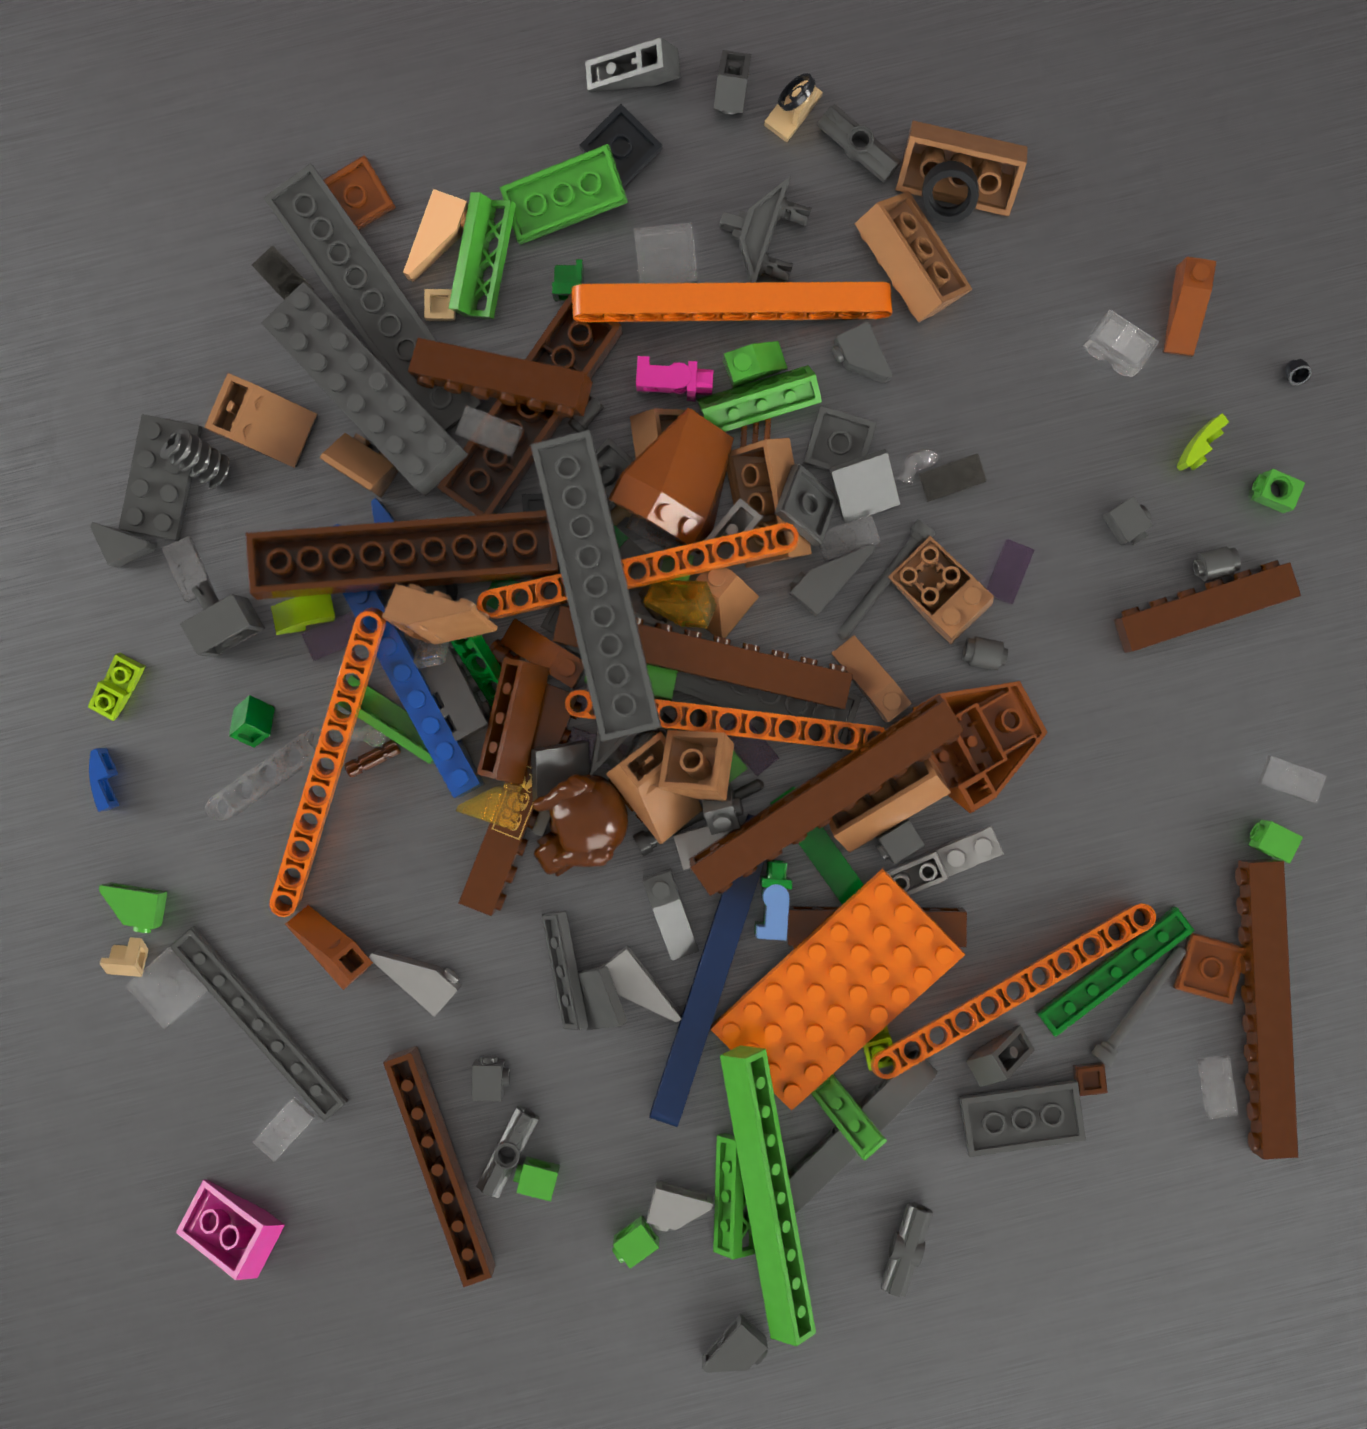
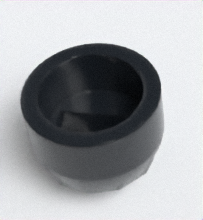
M1303 359L1292 360L1285 367V375L1292 385H1301L1309 380L1312 375V369Z

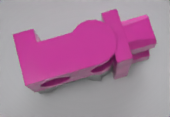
M637 356V393H669L673 398L677 399L678 396L687 395V401L692 402L696 401V395H712L713 370L697 369V361H688V366L681 362L673 363L670 366L650 365L649 356Z

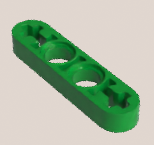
M482 635L451 641L456 652L492 707L496 691L493 689L491 682L498 684L501 666ZM476 656L483 659L486 668H482L477 664Z

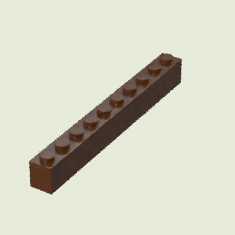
M569 604L568 607L561 606L553 642L579 648ZM635 617L646 664L838 709H845L853 674L846 673L847 667L829 663V667L825 668L817 666L818 660L800 657V661L788 659L789 653L772 650L771 655L759 652V646L743 643L742 648L730 645V639L714 636L713 641L701 639L702 633L685 629L684 634L672 632L673 626L656 622L655 627L643 625L644 619Z
M937 695L741 824L740 828L732 830L689 859L690 868L710 896L716 892L721 894L727 891L732 886L733 881L741 876L747 877L757 870V865L765 860H774L782 853L783 848L791 843L793 845L800 843L807 837V833L815 827L822 828L832 821V816L841 810L846 812L852 809L858 803L857 800L864 795H872L878 792L883 787V783L890 778L896 779L901 777L908 771L910 765L916 761L923 762L933 755V750L942 744L949 745L953 743L964 729L946 701L940 695Z
M1277 859L1238 860V868L1235 871V879L1240 889V897L1237 899V910L1241 915V927L1238 929V938L1242 947L1246 949L1245 956L1240 957L1241 972L1244 974L1241 997L1245 1003L1246 1015H1243L1242 1024L1244 1031L1247 1033L1244 1057L1248 1062V1073L1245 1076V1084L1250 1096V1103L1247 1104L1246 1108L1247 1116L1251 1121L1248 1143L1252 1152L1263 1160L1299 1158L1284 861Z

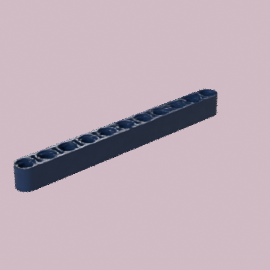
M748 814L745 822L754 815ZM764 862L757 865V870L747 877L741 876L733 881L732 886L721 894L651 1108L650 1119L675 1127L679 1125Z

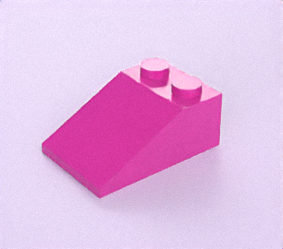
M203 1180L176 1233L233 1279L243 1280L258 1278L285 1225L265 1209L209 1180Z

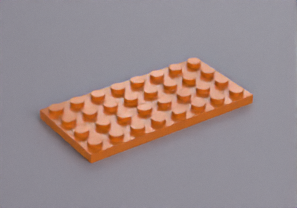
M882 868L711 1024L710 1030L730 1050L740 1045L766 1049L774 1094L792 1111L961 960L965 953Z

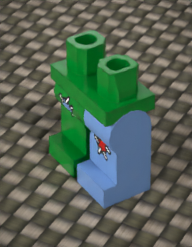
M767 861L766 875H760L759 884L762 887L761 898L764 901L763 922L755 921L754 934L757 939L787 941L789 893L787 889H792L793 880L790 877H786L787 862Z

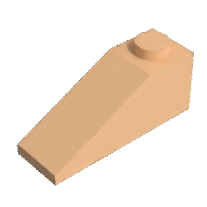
M433 189L403 271L409 281L414 282L461 238L468 209L467 201Z

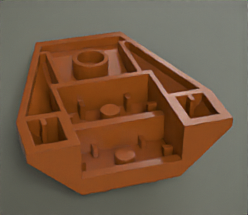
M687 408L621 473L608 500L629 513L640 516L675 537V541L681 545L704 541L714 528L734 438L691 408ZM694 551V553L700 555L701 551Z
M1020 681L937 694L946 701L964 731L959 733L958 739L949 745L942 744L933 750L934 753L931 758L940 770L951 792L948 796L969 813L976 811L998 796L1048 733ZM935 695V696L929 698L928 700L922 702L921 704L915 706V707L913 708V711H915L916 709H918L919 707H921L922 705H924L925 703H927L928 701H930L931 699H933V698L936 697L937 695Z

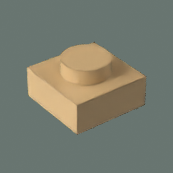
M425 289L424 319L426 321H455V312L448 309L452 289Z

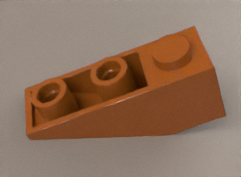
M309 905L285 923L343 990L362 975L373 963L351 938Z

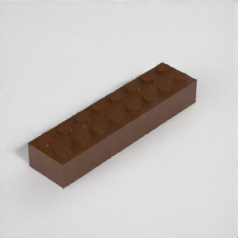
M571 292L525 360L586 372L591 379L623 334L622 326L618 322L575 321L573 319ZM497 399L464 447V451L468 455L439 483L437 488L474 515L498 514L534 463L531 444L549 440L565 417L557 415L554 410L545 409L544 412H538L529 409L526 404L517 403L516 406H510L501 403Z

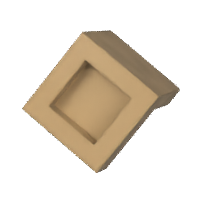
M130 937L128 946L113 945L109 958H101L100 965L106 974L142 977L149 949L142 938Z

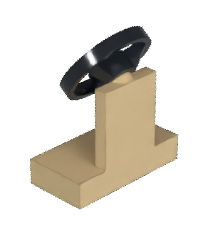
M805 73L797 76L783 89L779 96L778 104L764 121V126L786 143L823 95V92L815 86V79L810 74Z

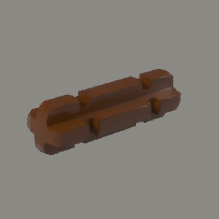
M390 740L384 743L383 747L378 746L360 755L358 760L353 759L345 763V770L350 777H355L363 773L362 770L367 771L386 761L387 757L392 758L400 754V747L398 743Z

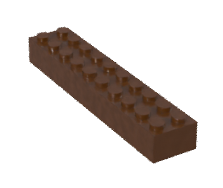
M546 510L246 533L249 592L256 600L394 589L396 584L408 587L409 584L426 587L540 578L558 574L557 554Z

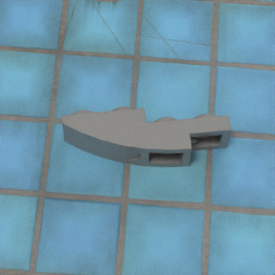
M991 825L933 848L886 872L908 895H911L945 881L954 874L1003 855L1004 852Z

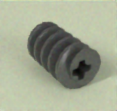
M180 429L173 433L160 451L162 459H167L171 456L170 463L173 466L180 463L179 468L182 472L189 470L190 477L196 478L199 476L201 484L209 482V489L218 487L227 477L230 469V459L226 455L220 454L216 448H211L207 442H202L198 436L192 435L187 429Z

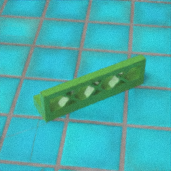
M480 192L470 193L448 309L464 317L494 319L516 203L513 201L492 200ZM496 209H505L503 219L496 225L494 222ZM497 237L499 240L498 246L490 254L488 250L489 242ZM491 265L493 268L492 277L484 282L483 273ZM485 294L487 297L485 311L476 310L478 300Z
M809 365L705 396L697 399L703 417L724 432L821 403L822 399L816 374Z
M351 675L347 682L351 686H360V679ZM367 685L358 718L428 764H434L407 711ZM338 702V705L351 713V706L347 702Z
M723 1133L717 1135L713 1252L734 1260L755 1254L749 1215L745 1219L743 1217V1209L747 1204L735 1137ZM748 1232L749 1246L742 1248V1239Z

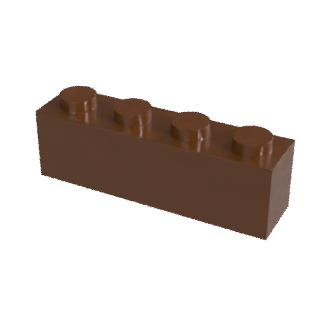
M504 657L477 775L523 784L550 668Z

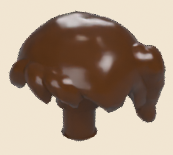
M573 774L552 788L548 794L538 797L532 802V806L536 811L549 810L551 816L550 829L555 836H559L560 844L564 849L554 857L553 865L555 867L568 865L576 867L604 866L612 859L615 849L622 843L627 833L628 811L623 796L611 781L599 775Z

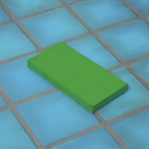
M608 144L500 187L503 200H511L516 203L512 227L517 242L520 245L628 203L611 148Z

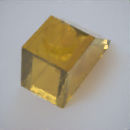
M667 580L650 585L643 601L645 606L681 627L708 628L717 607L709 585L705 581Z
M505 782L504 786H495L459 804L456 811L514 830L517 827L527 794L521 792V786Z

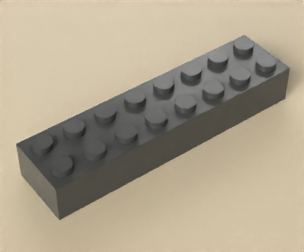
M304 281L261 322L413 487L426 496L468 455Z

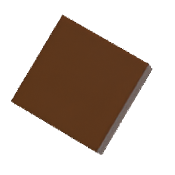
M1104 1063L1073 1065L1074 1080L1078 1082L1080 1096L1108 1093Z

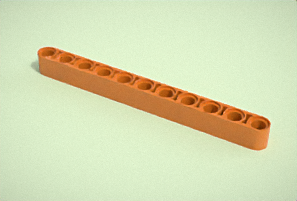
M887 282L580 284L571 289L573 319L578 322L882 319L891 316L893 313L891 284Z
M780 523L622 559L628 588H636L789 553L798 545V531L792 524ZM781 531H789L793 534L794 539L791 544L783 546L777 542V535ZM758 537L763 540L764 547L761 551L751 552L748 550L747 543L751 538ZM729 544L734 547V554L731 558L722 559L718 556V549L721 545ZM694 551H701L705 555L704 562L699 566H693L689 563V555ZM666 557L675 560L674 569L668 573L662 572L659 568L661 560ZM636 564H642L646 568L645 575L640 579H633L630 575L631 568ZM556 574L484 591L477 599V608L490 616L489 618L499 619L568 603L562 575ZM549 584H555L558 588L557 595L552 599H546L544 596V589ZM526 590L528 601L525 605L518 606L515 602V596L519 591ZM497 597L499 607L495 612L490 613L486 608V603L490 598Z
M377 608L365 609L357 616L353 625L270 898L271 911L279 917H287L294 913L305 890L386 626V620L382 618L383 612ZM365 616H372L377 620L378 628L376 630H369L364 626L363 619ZM358 644L366 646L369 651V657H358L355 653V646ZM348 673L356 674L360 679V686H351L346 680V675ZM338 702H347L351 706V714L341 713L338 709ZM329 730H338L343 736V741H333L330 738ZM321 758L331 759L334 763V769L324 768L321 764ZM315 785L323 787L326 796L319 797L315 795L312 787ZM311 813L315 815L317 823H308L304 818V814ZM296 841L306 842L309 850H300L296 846ZM288 868L297 869L301 877L294 878L290 876ZM286 895L290 897L292 904H284L279 896Z
M575 690L567 696L565 706L569 714L579 718L596 719L589 691ZM576 695L585 697L587 708L583 712H574L570 707L572 697ZM655 699L659 718L660 711L665 706H671L676 712L675 720L671 723H665L660 718L662 728L720 732L729 736L855 750L866 743L870 732L876 731L880 734L885 730L883 727ZM696 709L701 710L705 714V722L699 727L694 726L690 722V714ZM725 713L731 714L735 719V724L730 730H724L720 726V717ZM756 716L760 717L764 722V728L758 734L753 733L749 728L750 720ZM784 720L791 722L793 725V732L788 737H783L779 732V725ZM813 724H818L822 729V736L816 741L812 740L808 733L809 728ZM844 727L851 732V739L846 744H842L838 739V733Z
M1137 904L1117 913L879 1051L871 1060L872 1072L883 1079H891L1149 930L1156 922L1154 909L1147 904ZM1136 910L1144 914L1145 921L1142 926L1134 921L1133 916ZM1112 924L1117 926L1120 931V936L1117 940L1112 939L1108 933V929ZM1086 939L1091 940L1095 945V951L1092 955L1087 954L1083 949V943ZM1061 953L1066 954L1070 959V965L1066 970L1058 965V957ZM1036 968L1041 969L1045 974V980L1040 985L1035 983L1032 978V973ZM1011 982L1017 984L1020 989V994L1016 999L1010 998L1007 994V987ZM985 997L991 998L995 1004L991 1014H986L981 1008V1002ZM959 1012H964L969 1017V1024L965 1029H961L956 1025L955 1019ZM936 1026L941 1028L944 1033L942 1042L938 1044L933 1043L930 1039V1031ZM910 1041L916 1043L919 1049L917 1056L912 1059L907 1058L904 1053V1047ZM887 1056L892 1060L893 1068L889 1073L883 1074L878 1068V1062L882 1057Z

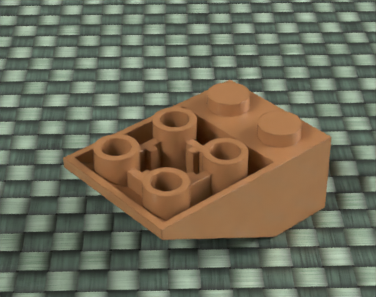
M227 373L204 428L295 468L318 414L256 384Z
M931 536L888 576L890 581L924 619L950 644L967 630L993 604L994 596Z
M396 584L382 618L409 637L434 645L495 632L498 628L489 620L490 616L487 613L476 609L477 605L462 598L459 599V602L452 601L450 596L439 591H434L432 595L426 593L424 588L415 584H409L408 587Z
M661 731L606 773L660 845L703 810L698 799L659 788L666 737Z

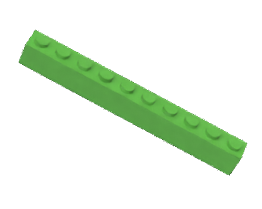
M740 1045L721 1054L720 1059L770 1338L797 1347L816 1334L768 1057L764 1048Z

